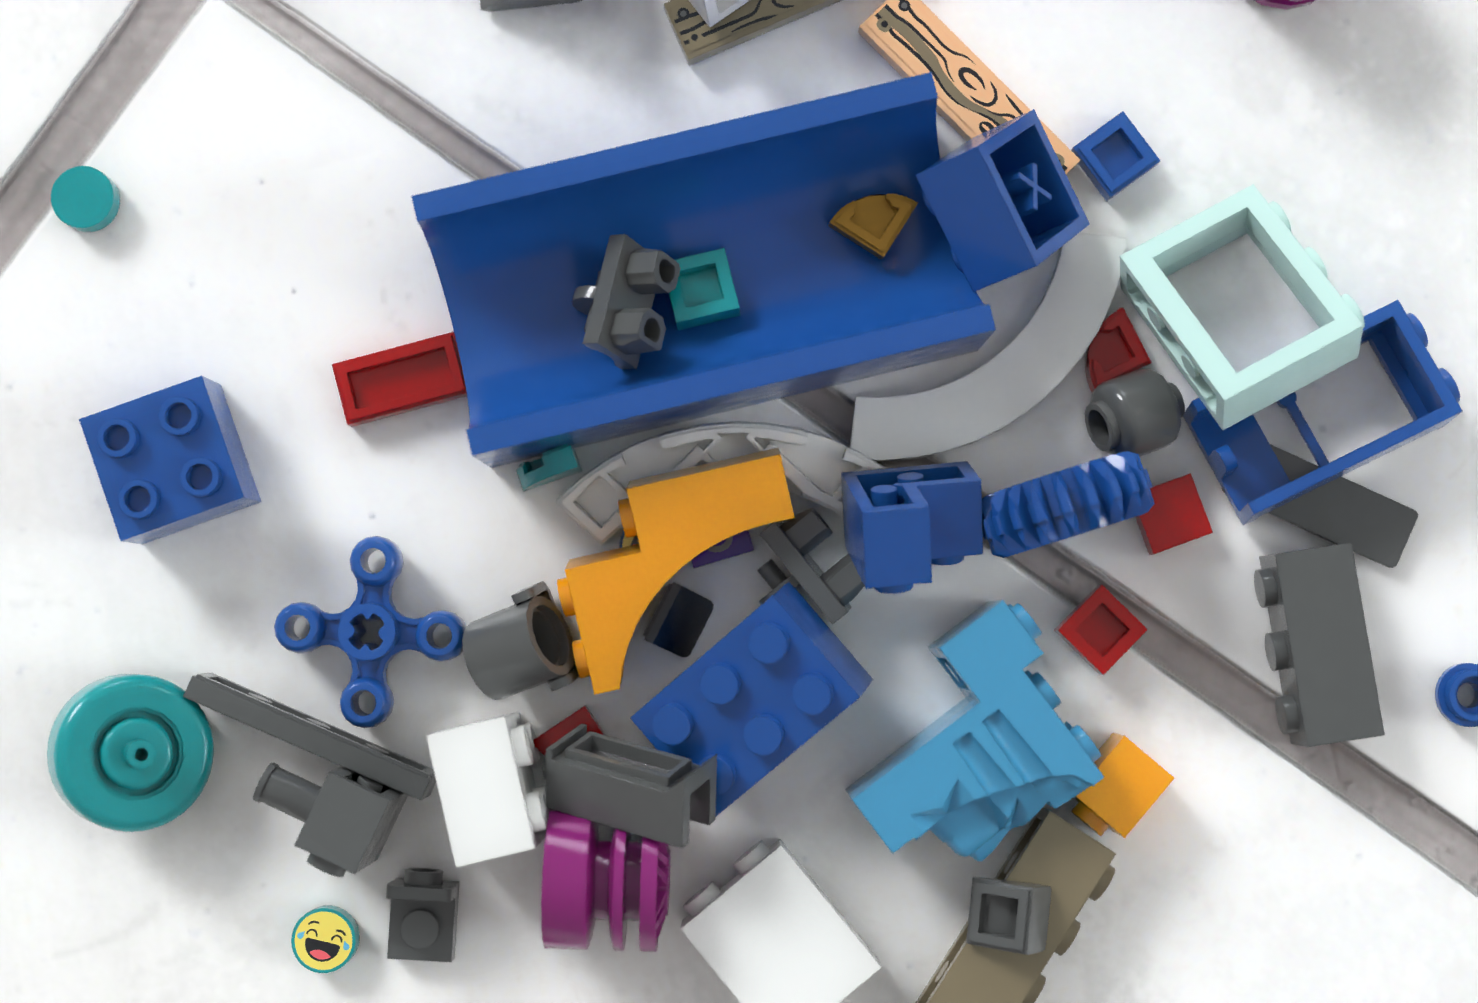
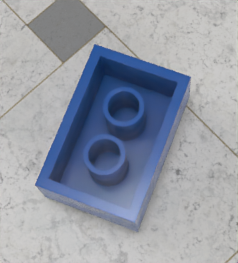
M789 581L632 715L630 719L657 750L692 759V763L697 765L702 764L717 754L716 816H718L858 700L874 679Z

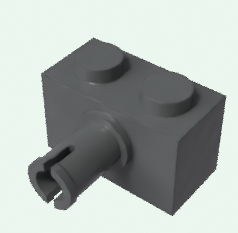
M273 762L269 764L259 780L253 800L267 804L304 822L294 846L310 853L307 862L313 867L327 874L343 877L346 871L356 874L378 860L408 795L345 767L330 771L321 787L280 768L278 764Z

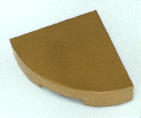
M877 194L862 197L842 207L831 219L828 226L882 260L918 202L898 194Z

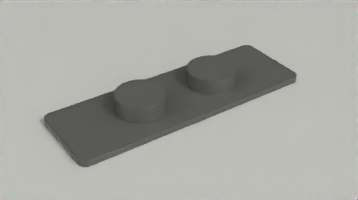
M1270 444L1290 482L1319 468V466ZM1339 477L1268 512L1335 544L1352 542L1353 552L1388 568H1393L1398 564L1418 519L1416 510L1344 477Z

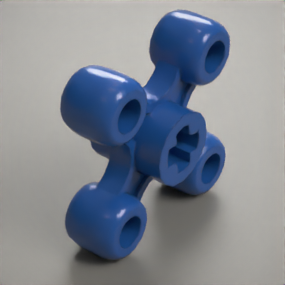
M380 536L366 537L358 542L351 552L350 567L357 580L358 592L355 601L348 609L341 613L331 614L324 612L314 604L306 602L292 603L281 610L276 617L274 625L275 636L278 642L288 651L306 653L312 652L321 646L332 645L339 647L347 654L352 665V675L349 684L342 691L340 707L345 719L352 725L361 728L376 727L385 722L392 713L394 697L387 684L386 671L389 662L396 654L403 650H414L421 652L429 659L439 662L452 660L463 652L462 639L464 630L467 627L463 619L453 612L445 610L434 611L425 617L413 619L405 617L396 609L391 592L395 580L402 572L404 564L403 554L397 544L388 538ZM376 550L382 551L386 559L384 568L378 573L372 572L368 565L369 556ZM301 616H304L310 624L309 634L304 639L297 637L294 632V624ZM364 618L375 621L381 618L384 625L378 631L379 637L383 640L380 646L377 643L363 644L360 640L366 633V629L361 623ZM440 624L448 626L452 634L451 642L444 648L437 646L433 640V632ZM365 690L372 693L376 699L375 709L370 714L362 711L359 706V697Z

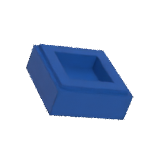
M1124 111L1071 149L1080 159L1079 166L1106 202L1161 161Z

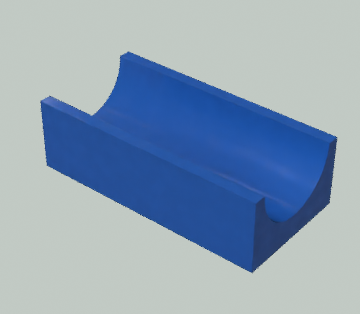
M932 72L411 196L417 222L424 233L439 275L457 342L469 406L470 423L469 429H466L472 456L493 468L543 456L542 453L565 444L571 445L572 448L585 446L978 351L996 331L990 304L985 305L977 292H973L965 274L955 265L951 254V246L936 216L926 207L922 188L915 176L940 160L936 126L938 96ZM877 194H898L918 202L882 260L828 226L831 219L842 207L862 197ZM626 234L643 248L662 250L674 260L725 248L740 307V316L678 330L669 293L655 294L652 310L663 317L666 327L662 348L658 351L641 353L637 369H620L615 365L612 358L583 344L585 336L584 327L588 315L572 306V298L577 287L585 285L595 286L598 272L602 269L610 235Z

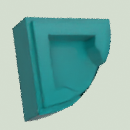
M567 444L542 453V458L531 462H523L516 469L523 492L582 472L576 451L571 445L568 446Z

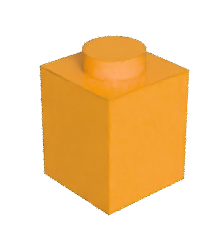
M1112 733L1099 749L1102 756L1093 762L1104 778L1074 797L1078 803L1071 812L1099 836H1102L1109 828L1114 833L1125 838L1174 780V777L1126 736Z

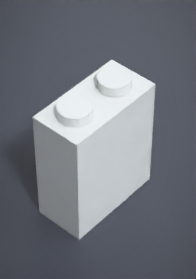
M780 839L769 848L763 840L756 843L734 862L733 866L739 872L720 889H718L713 881L710 882L683 905L689 915L682 920L680 930L740 1003H840L881 968L876 955Z

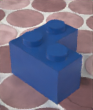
M968 461L841 473L844 545L866 589L874 588L877 592L885 594L904 593L911 590L913 584L932 583L931 564L953 565L962 562L964 556L983 554L981 479Z

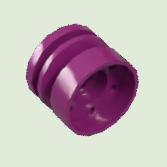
M552 809L549 812L546 827L542 871L541 926L544 948L587 950L593 937L596 920H608L613 950L624 951L627 922L639 921L640 951L657 952L658 938L669 911L671 850L668 844L646 837L642 838V842L631 841V833L616 828L613 830L612 841L599 840L596 822Z

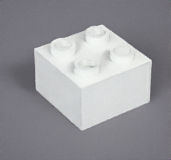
M519 712L444 729L426 736L456 867L532 850L541 843L546 836L548 816L552 809L546 808V785L536 787L531 765L534 761L540 760L539 750L535 747L533 741L536 735L532 723L521 724Z

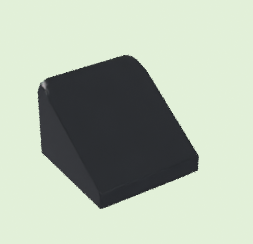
M674 581L672 584L669 583L643 633L645 636L644 640L678 656L688 657L713 611L714 604L709 599Z

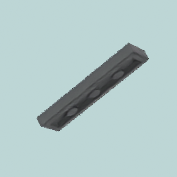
M214 673L192 676L183 697L418 800H423L430 796L436 784L434 769Z

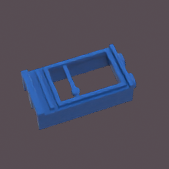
M1399 300L1364 316L1365 326L1360 345L1369 342L1414 421L1329 463L1296 404L1297 395L1293 392L1278 400L1277 404L1281 408L1287 409L1319 466L1318 469L1290 482L1254 415L1222 430L1200 398L1190 403L1183 417L1221 487L1224 488L1225 494L1243 526L1393 450L1446 426L1463 412L1458 404L1460 392L1455 380L1444 368L1438 369L1426 348L1428 346V338L1423 325L1414 314H1406Z

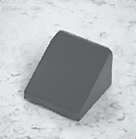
M973 877L966 944L1024 955L1043 952L1047 942L1051 887L1035 883Z

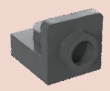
M408 868L404 871V878H395L387 884L386 898L391 899L387 959L452 962L454 960L460 881H444L443 870Z

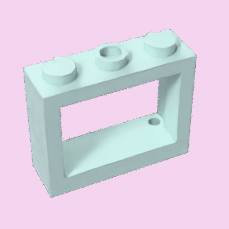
M1254 184L1120 255L1122 291L1222 430L1229 428L1358 358L1362 332L1365 326L1364 317L1359 306L1348 294L1340 296L1327 279V270L1317 252L1311 247L1304 249L1291 233L1289 219L1281 206L1275 201L1268 203ZM1248 234L1319 326V329L1236 373L1170 283L1167 276Z

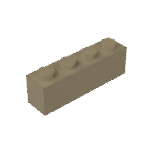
M1043 807L1032 818L994 879L1035 883L1051 887L1045 950L1039 953L1024 955L966 944L967 921L916 1003H1034L1045 985L1046 977L1041 975V972L1054 952L1060 956L1063 955L1076 938L1081 923L1075 920L1087 899L1090 898L1096 901L1109 886L1115 873V868L1110 863L1116 853Z

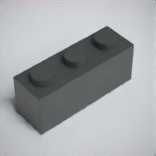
M1352 542L1259 556L1261 569L1255 570L1254 586L1260 606L1262 608L1268 607L1272 632L1265 635V651L1272 671L1278 670L1283 696L1276 697L1275 709L1281 732L1284 735L1289 734L1291 744L1304 747L1385 735Z

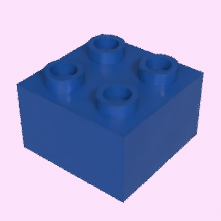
M1034 109L970 139L915 175L922 188L925 205L936 216L951 246L953 261L957 268L965 274L973 292L1038 266L1090 225Z
M204 376L190 379L79 419L120 541L145 544L262 502L222 386Z

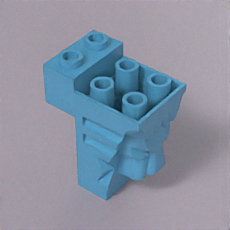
M1004 600L987 601L928 646V649L966 698L845 789L892 854L911 839L915 838L917 840L930 830L957 855L961 857L970 856L976 861H983L993 852L1011 829L1025 826L1046 804L1056 809L1104 778L1103 774L1093 763L1102 756L1096 745L1079 725L1072 727L1067 721L1063 723L1053 709L1061 704V701L1041 674L1038 672L1032 674L1028 670L1026 672L1023 670L1044 653L1034 641L1042 635V632L1019 603L1012 606L1011 604L1007 605Z

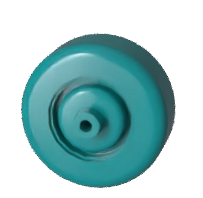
M119 674L99 679L82 688L61 709L53 723L48 739L47 764L57 793L76 814L87 821L110 830L139 832L154 829L173 821L197 800L208 781L213 765L214 742L212 731L200 705L183 697L185 690L178 685L150 675Z

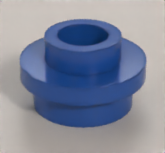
M1456 664L1448 668L1438 679L1435 688V701L1441 714L1453 724L1464 727L1478 726V664ZM1464 683L1470 684L1475 692L1473 702L1466 707L1461 705L1457 698L1458 689Z

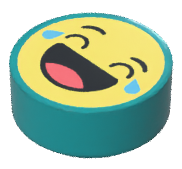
M325 905L314 908L302 916L293 929L291 938L293 953L299 963L310 971L317 973L336 971L355 955L360 940L359 928L354 918L340 907Z

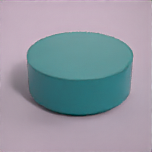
M76 166L66 170L56 179L51 191V204L57 217L65 224L78 231L95 232L107 227L115 219L120 207V195L115 183L98 169L89 166Z

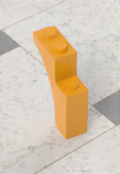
M779 447L629 481L626 488L628 498L618 500V507L626 538L637 536L639 544L569 559L565 568L566 578L557 579L558 593L565 617L576 615L581 639L572 641L575 665L580 679L591 678L594 695L620 689L626 652L637 623L655 595L681 567L701 552L724 539L752 528L795 518Z

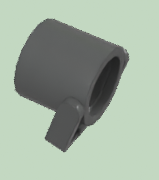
M544 581L511 595L515 605L475 620L464 630L462 639L463 656L468 671L478 688L486 696L494 700L505 699L548 682L551 691H555L579 678L569 627L558 610L552 594Z

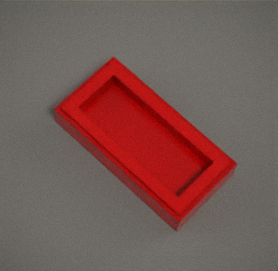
M454 332L332 364L346 422L350 427L467 396Z

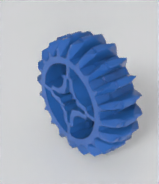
M1123 451L988 494L982 498L983 538L988 540L992 555L1005 558L1145 514L1155 504L1150 490L1153 486L1148 471L1143 469L1139 454Z

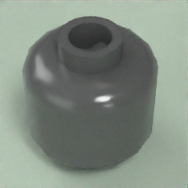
M1140 369L1099 384L1092 393L1090 404L1086 407L1085 424L1091 440L1101 451H1107L1111 455L1129 451L1139 454L1140 457L1165 448L1177 439L1181 427V418L1185 412V404L1181 392L1173 383L1167 382L1162 375L1151 369Z

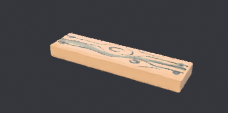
M886 0L859 26L858 33L903 78L932 72L938 96L936 111L966 141L1031 111L921 0ZM1040 120L1067 175L1080 162V159Z

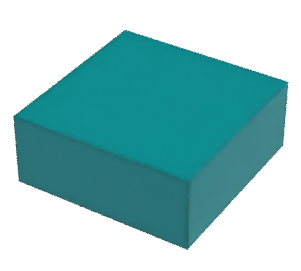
M725 248L675 259L681 269L676 289L672 290L669 296L678 330L740 316V307Z

